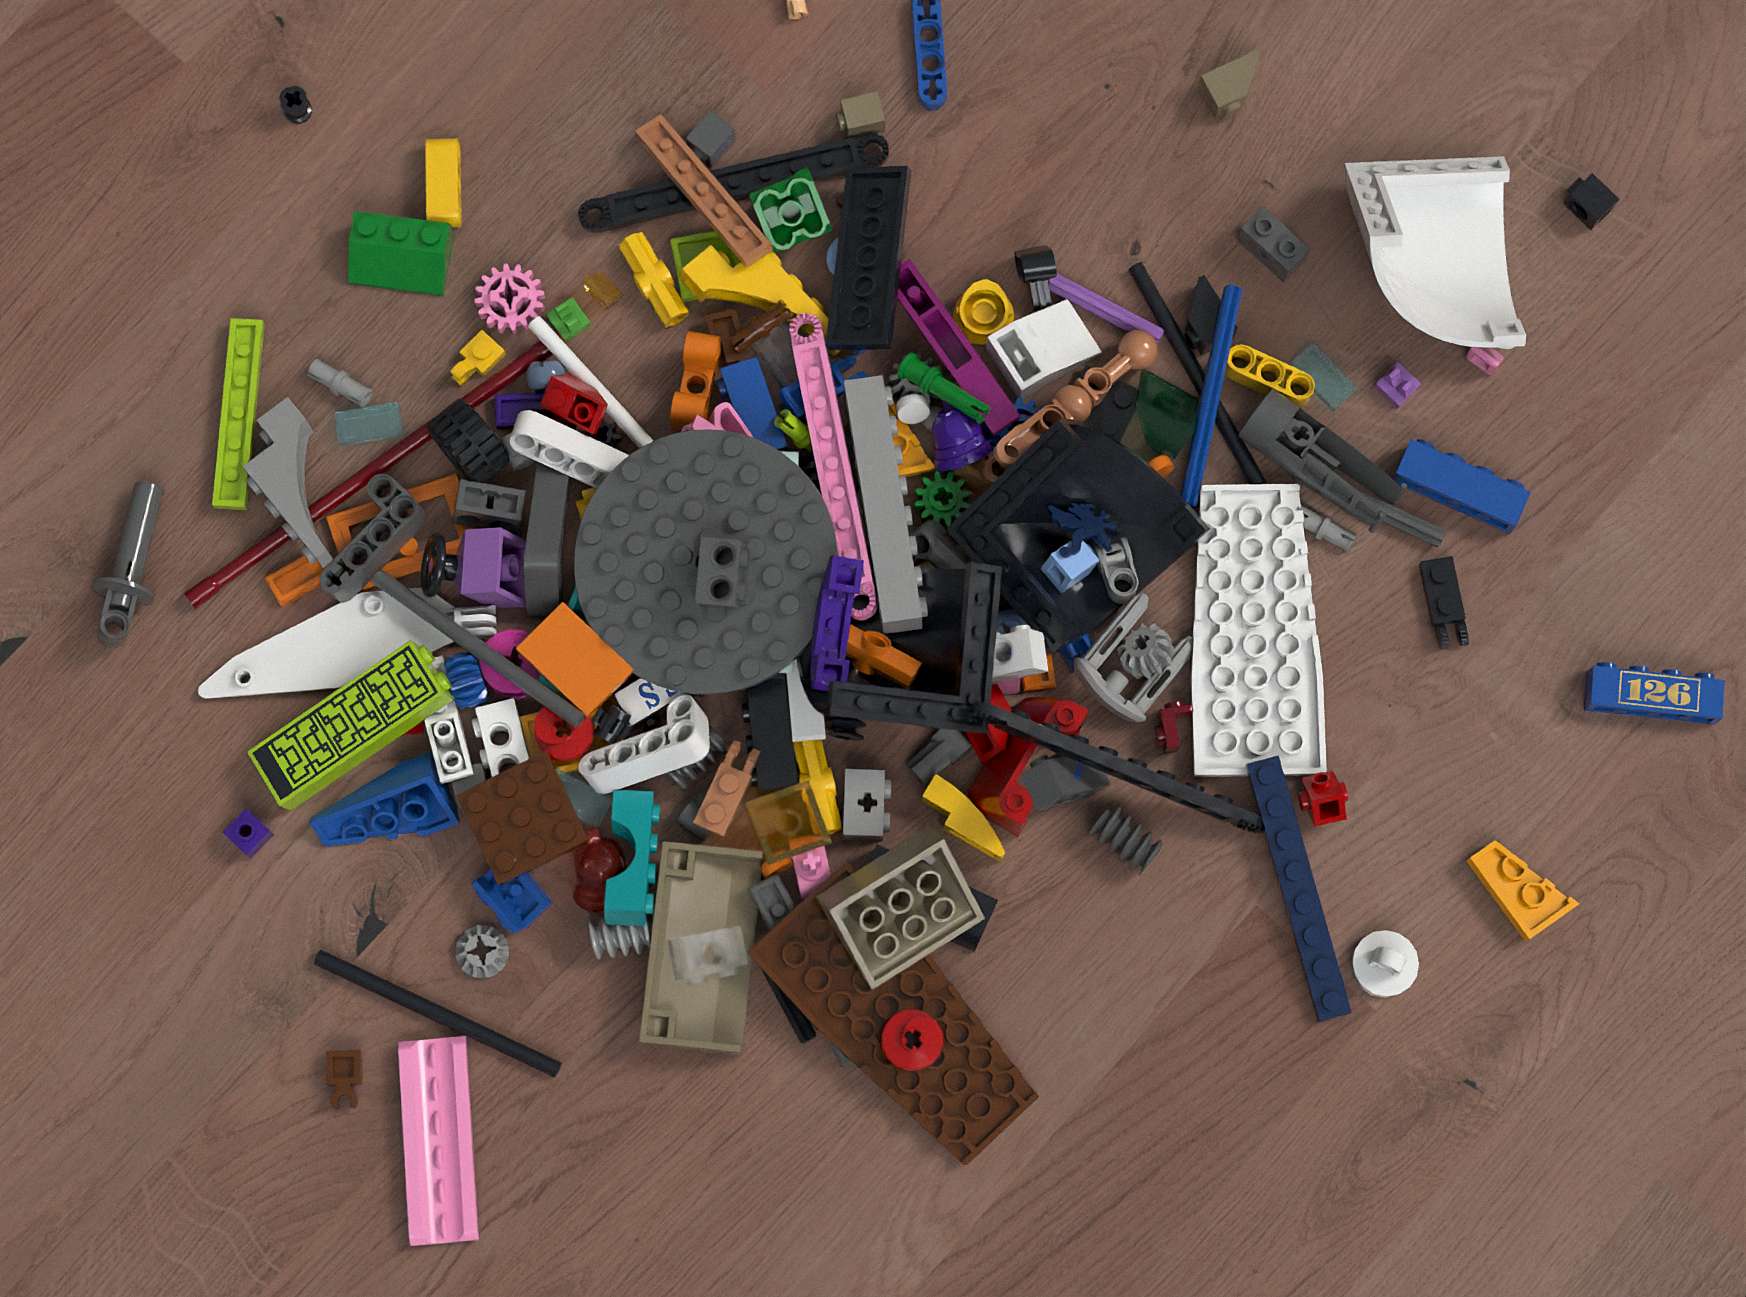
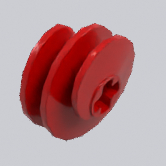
M544 706L535 717L534 735L539 749L542 752L547 751L550 758L554 761L570 762L579 759L589 750L594 739L592 719L590 716L588 718L585 717L582 724L575 728ZM565 725H569L571 734L569 736L564 734L562 738L559 737L557 728L559 726L564 728Z
M916 1009L903 1010L893 1015L883 1027L881 1035L882 1050L887 1059L896 1067L908 1071L921 1070L931 1065L940 1055L943 1046V1032L938 1023L929 1014ZM915 1031L919 1034L916 1040L920 1044L917 1048L911 1046L909 1049L905 1046L907 1039L904 1035L906 1032L912 1034Z

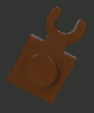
M361 1050L326 1051V1085L336 1086V1091L331 1097L333 1109H339V1099L345 1095L350 1098V1108L356 1109L358 1106V1097L352 1091V1085H362Z

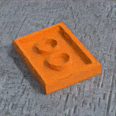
M564 602L516 647V651L569 702L584 713L586 718L607 700L633 674L632 671L634 670Z

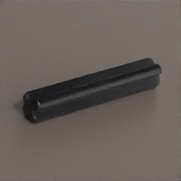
M762 970L799 1041L803 1044L814 1039L816 1032L810 1021Z

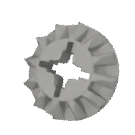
M476 925L465 930L456 942L455 957L460 968L466 974L475 978H489L499 973L506 965L509 957V946L504 935L496 928L487 925ZM478 938H481L485 947L496 948L486 954L485 965H483L478 955L468 954L478 949Z

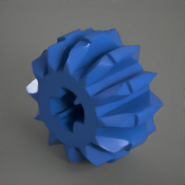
M460 652L453 654V657L446 658L444 663L446 677L451 683L452 688L450 689L457 706L461 709L472 708L486 702L488 690L478 658L470 652Z

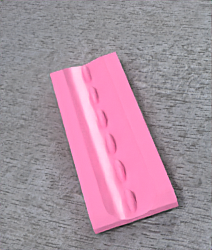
M460 1036L399 1042L398 1055L410 1246L479 1240L467 1037Z

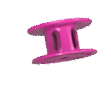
M508 629L496 633L486 644L513 663L516 653H518L516 647L530 634L523 630ZM519 654L518 660L521 667H518L538 681L541 674ZM480 660L483 677L495 694L506 699L514 698V700L530 696Z

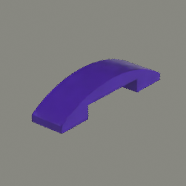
M830 556L818 596L811 645L812 689L828 691V682L830 681L847 683L850 660H845L854 594L860 593L864 560Z

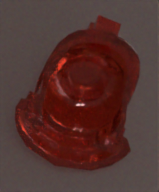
M599 827L586 829L590 842L578 847L574 856V869L578 885H575L576 891L573 892V899L584 910L604 912L606 879L618 876L627 867L624 853L619 843L614 839L601 837Z

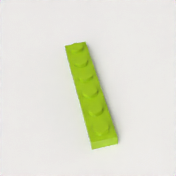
M230 318L212 500L214 509L247 510L249 485L245 480L250 476L243 466L252 460L265 326L263 320Z

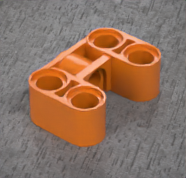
M693 331L687 332L683 350L684 373L680 392L675 391L671 406L670 423L672 431L681 432L682 427L692 423L697 414L708 421L714 379L718 372L721 357L720 336ZM694 384L702 385L705 388L699 394H693L688 390Z

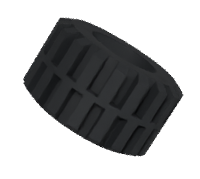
M460 399L454 401L427 423L433 440L468 481L485 483L510 462L508 452L496 434L468 403Z

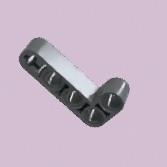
M387 474L375 475L367 485L368 495L382 511L346 546L320 575L321 587L337 602H347L354 598L373 578L375 573L381 570L425 524L426 512L421 505ZM390 487L391 492L389 495L380 498L382 491ZM414 508L413 513L409 517L402 518L405 510ZM391 531L387 540L379 542V538L384 532ZM368 555L367 560L362 565H356L359 557ZM349 569L353 572L352 575L347 572ZM340 580L342 584L337 587L335 584Z

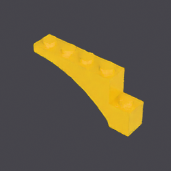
M710 245L682 268L680 280L700 302L705 299H720L747 304L767 311L781 299L787 306L777 315L789 308L793 317L787 319V321L791 323L792 319L797 317L796 315H801L802 313L815 315L822 324L826 341L829 318L824 314L823 306L816 298L812 297L810 299L802 290V283L795 275L787 274L781 267L780 259L773 251L748 268L740 262L732 269L731 261L727 255L721 250L717 252ZM806 323L800 326L809 335L814 333L815 327L813 324ZM827 348V350H828L834 357H835L839 352L842 351V350L830 351V350Z

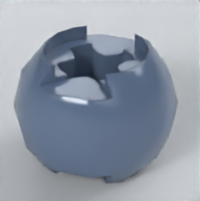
M559 360L532 362L526 372L527 385L533 393L545 392L551 376L566 374V370Z

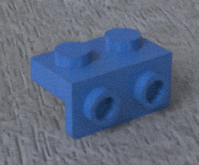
M490 869L483 877L477 878L472 882V886L477 891L478 898L493 909L498 915L500 924L512 933L527 929L553 904V901L529 873L499 886Z

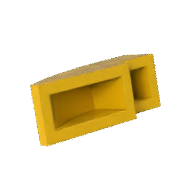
M935 774L924 792L921 802L948 817L943 830L996 861L1001 862L1005 851L984 815L955 786Z

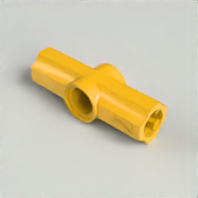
M642 232L629 235L618 244V247L633 272L634 281L645 300L649 299L665 328L673 327L683 322L689 316V311L677 293L673 278L662 260H658Z
M822 740L793 742L795 757L800 774H798L804 803L808 805L815 836H827L843 831L839 808L835 796H837L831 767L827 765Z

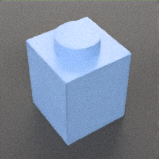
M1071 541L1065 544L1063 547L1072 548ZM1084 541L1081 543L1080 552L1076 555L1064 558L1059 554L1060 549L1050 555L1041 568L1061 594L1089 575L1099 562L1092 547Z

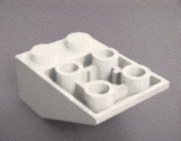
M1068 299L1010 323L988 336L986 343L988 353L1017 398L1022 396V399L1102 353Z

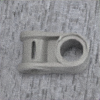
M1124 537L1118 543L1110 545L1112 547L1110 552H1107L1104 548L1100 549L1097 545L1093 546L1095 555L1099 559L1097 566L1102 574L1108 596L1113 602L1118 604H1126L1136 594L1139 584L1133 565L1132 553L1128 541ZM1119 580H1125L1131 585V589L1127 592L1118 591L1114 583Z

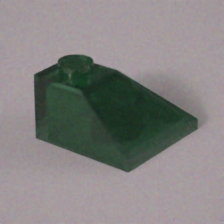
M1143 369L1140 374L1135 406L1146 444L1151 446L1156 453L1175 459L1195 432L1199 399L1152 372Z

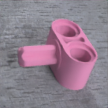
M822 835L789 842L802 902L831 876Z

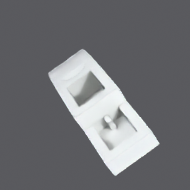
M443 655L434 657L435 661L432 662V665L437 673L442 671L446 676ZM452 700L425 719L441 784L474 775L459 710L455 700Z

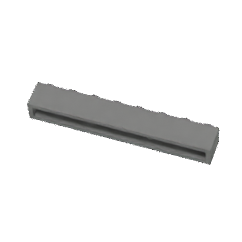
M883 375L844 380V395L878 598L882 633L888 634L922 629V617L928 616L925 597H919L917 586H923L920 566L914 567L912 556L918 555L916 538L915 536H909L907 527L908 525H913L910 505L904 506L902 495H908L906 477L905 475L899 476L897 466L903 465L900 445L894 446L893 435H898L896 417L889 416L888 406L893 405L891 387H884Z

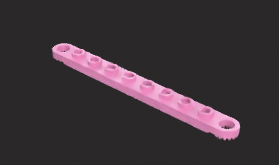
M802 313L792 319V323L789 325V332L821 494L834 523L839 556L864 560L860 593L854 594V598L858 595H866L869 597L870 602L869 606L866 609L864 608V610L858 611L852 607L851 617L857 620H865L872 617L877 611L878 598L824 331L821 322L815 315ZM806 323L813 324L815 327L814 333L809 335L808 338L798 335L800 326Z

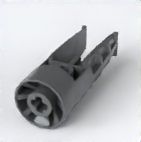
M1274 388L1264 398L1238 436L1311 490L1355 518L1370 525V533L1375 532L1386 514L1334 472L1337 468L1392 504L1399 500L1407 488L1406 483H1402L1399 486L1389 475L1350 443Z

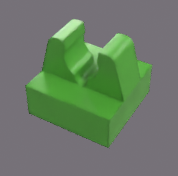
M573 297L546 314L547 320L560 333L565 342H568L591 326L589 319Z

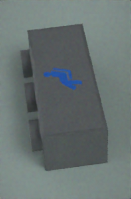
M1054 754L1049 758L1045 755L1032 761L1029 764L1031 769L1021 774L1038 811L1087 799L1111 785L1105 773L1060 754Z

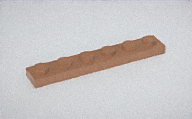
M661 114L635 130L636 138L746 268L773 251L769 240Z

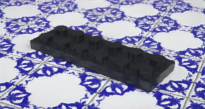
M908 166L847 168L826 337V347L830 351L891 349L912 172Z

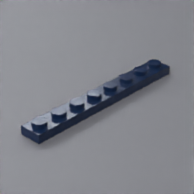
M1279 755L1248 763L1245 765L1259 815L1262 816L1263 830L1317 1020L1320 1022L1352 1013Z

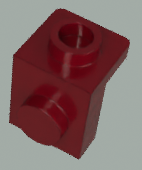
M1175 701L1165 704V709H1160L1157 715L1159 725L1155 726L1154 729L1157 745H1163L1164 754L1177 752L1180 748L1176 719L1191 717L1194 712L1192 704L1184 705L1183 701Z

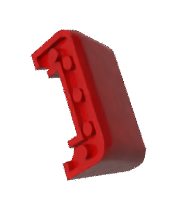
M1036 696L1023 699L1016 708V710L1029 714L1031 716L1030 720L1038 724L1048 722L1060 727L1059 732L1067 736L1079 734L1089 711L1070 700ZM1008 733L1006 748L987 763H984L969 789L967 798L987 820L1019 837L1027 823L1026 818L1031 811L1033 800L1029 791L1017 784L1016 781L1037 745Z

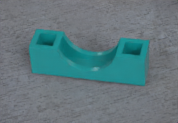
M613 790L612 833L625 840L634 850L635 856L631 865L623 873L606 879L605 924L646 926L647 914H653L654 894H648L649 884H655L656 864L651 863V853L657 854L658 834H653V824L660 823V804H654L653 791Z

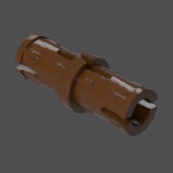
M780 299L778 303L760 316L756 314L751 317L749 324L733 335H730L729 340L731 344L734 345L744 338L745 340L735 347L740 354L743 353L745 349L760 338L766 339L771 335L770 331L787 319L792 318L791 310L788 308L777 315L787 306Z

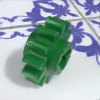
M935 471L933 482L924 477L922 484L925 490L922 488L915 490V496L923 500H918L914 504L915 510L924 509L921 521L924 522L932 518L935 521L944 522V526L947 529L951 525V520H956L962 514L960 511L964 512L970 506L967 502H963L971 498V491H961L965 480L960 479L954 483L953 472H949L946 479H941V474ZM944 495V498L948 500V504L942 506V503L938 501V496Z

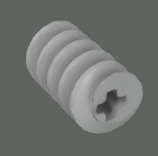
M653 910L651 920L646 918V926L606 925L605 919L602 916L599 918L598 927H594L591 919L588 918L590 945L596 958L601 960L605 949L611 958L616 957L618 948L621 949L624 956H629L631 946L634 947L638 955L643 953L645 944L650 950L655 910Z

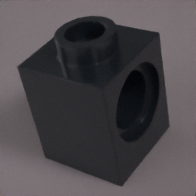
M1591 173L1585 180L1579 177L1567 189L1570 195L1564 205L1583 224L1592 230L1614 209L1620 199Z

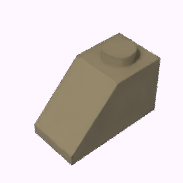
M1258 49L1201 75L1198 88L1215 119L1223 115L1231 117L1242 110L1260 57Z

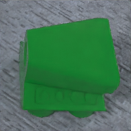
M807 167L798 170L788 179L749 194L764 234L772 244L774 253L788 249L811 238L819 237L832 230Z

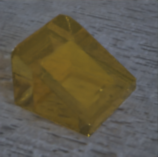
M598 273L584 277L586 291L604 310H609L623 297V293L605 274Z

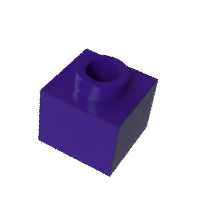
M247 809L223 832L250 859L274 835ZM246 826H250L252 828L251 834L248 837H242L241 831Z

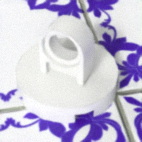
M1388 930L1372 932L1363 938L1354 949L1351 959V969L1360 988L1370 995L1382 998L1399 995L1408 989L1416 979L1419 967L1417 951L1411 942L1401 934Z

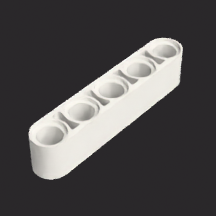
M531 410L522 411L517 415L509 441L510 446L518 453L596 489L608 474L629 456Z

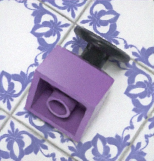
M502 528L465 529L455 555L446 554L444 537L440 533L432 534L426 543L422 558L421 589L423 594L428 598L434 597L440 589L442 580L454 581L460 594L484 605H496V608L526 607L524 579L526 540Z

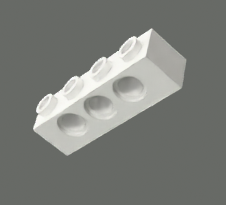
M1020 625L1010 628L1011 633L1003 635L999 632L996 633L992 684L1048 672L1042 632L1030 629L1029 625ZM1011 647V656L1006 661V651Z
M514 698L475 708L477 718L472 719L476 738H483L485 749L479 750L483 768H490L492 777L500 774V768L505 763L511 762L518 765L530 759L518 707ZM499 731H505L509 734L507 743L501 746L494 745L492 743L494 734Z

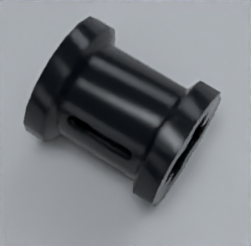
M298 86L285 88L281 92L279 100L286 119L294 124L306 122L311 117L312 106L307 99L305 90Z

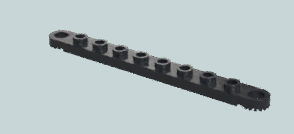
M869 133V135L856 138L851 137L711 170L710 172L734 200L750 197V193L788 179L804 167H807L810 171L813 182L845 175L847 168L879 167L888 159L889 144L882 135ZM871 143L878 144L882 148V153L874 158L868 157L864 152L865 147ZM672 180L586 200L585 203L580 205L578 217L581 226L586 231L598 233L696 210V208ZM589 210H601L604 214L601 221L592 223L586 220L585 216Z
M974 701L969 715L973 719L978 721L983 719V723L987 721L989 725H994V728L1224 823L1230 822L1233 826L1242 828L1244 831L1248 828V832L1252 831L1258 834L1263 832L1262 816L1233 805V799L1221 794L1211 796L1204 793L1205 788L1201 785L1191 782L1183 784L1175 781L1176 776L1162 770H1157L1156 773L1146 769L1147 763L1137 759L1128 758V761L1118 757L1119 752L1112 748L1099 746L1098 749L1089 745V739L1076 734H1070L1069 737L1059 732L1060 727L1048 722H1041V724L1030 720L1031 716L1025 712L1014 709L1009 712L981 701Z

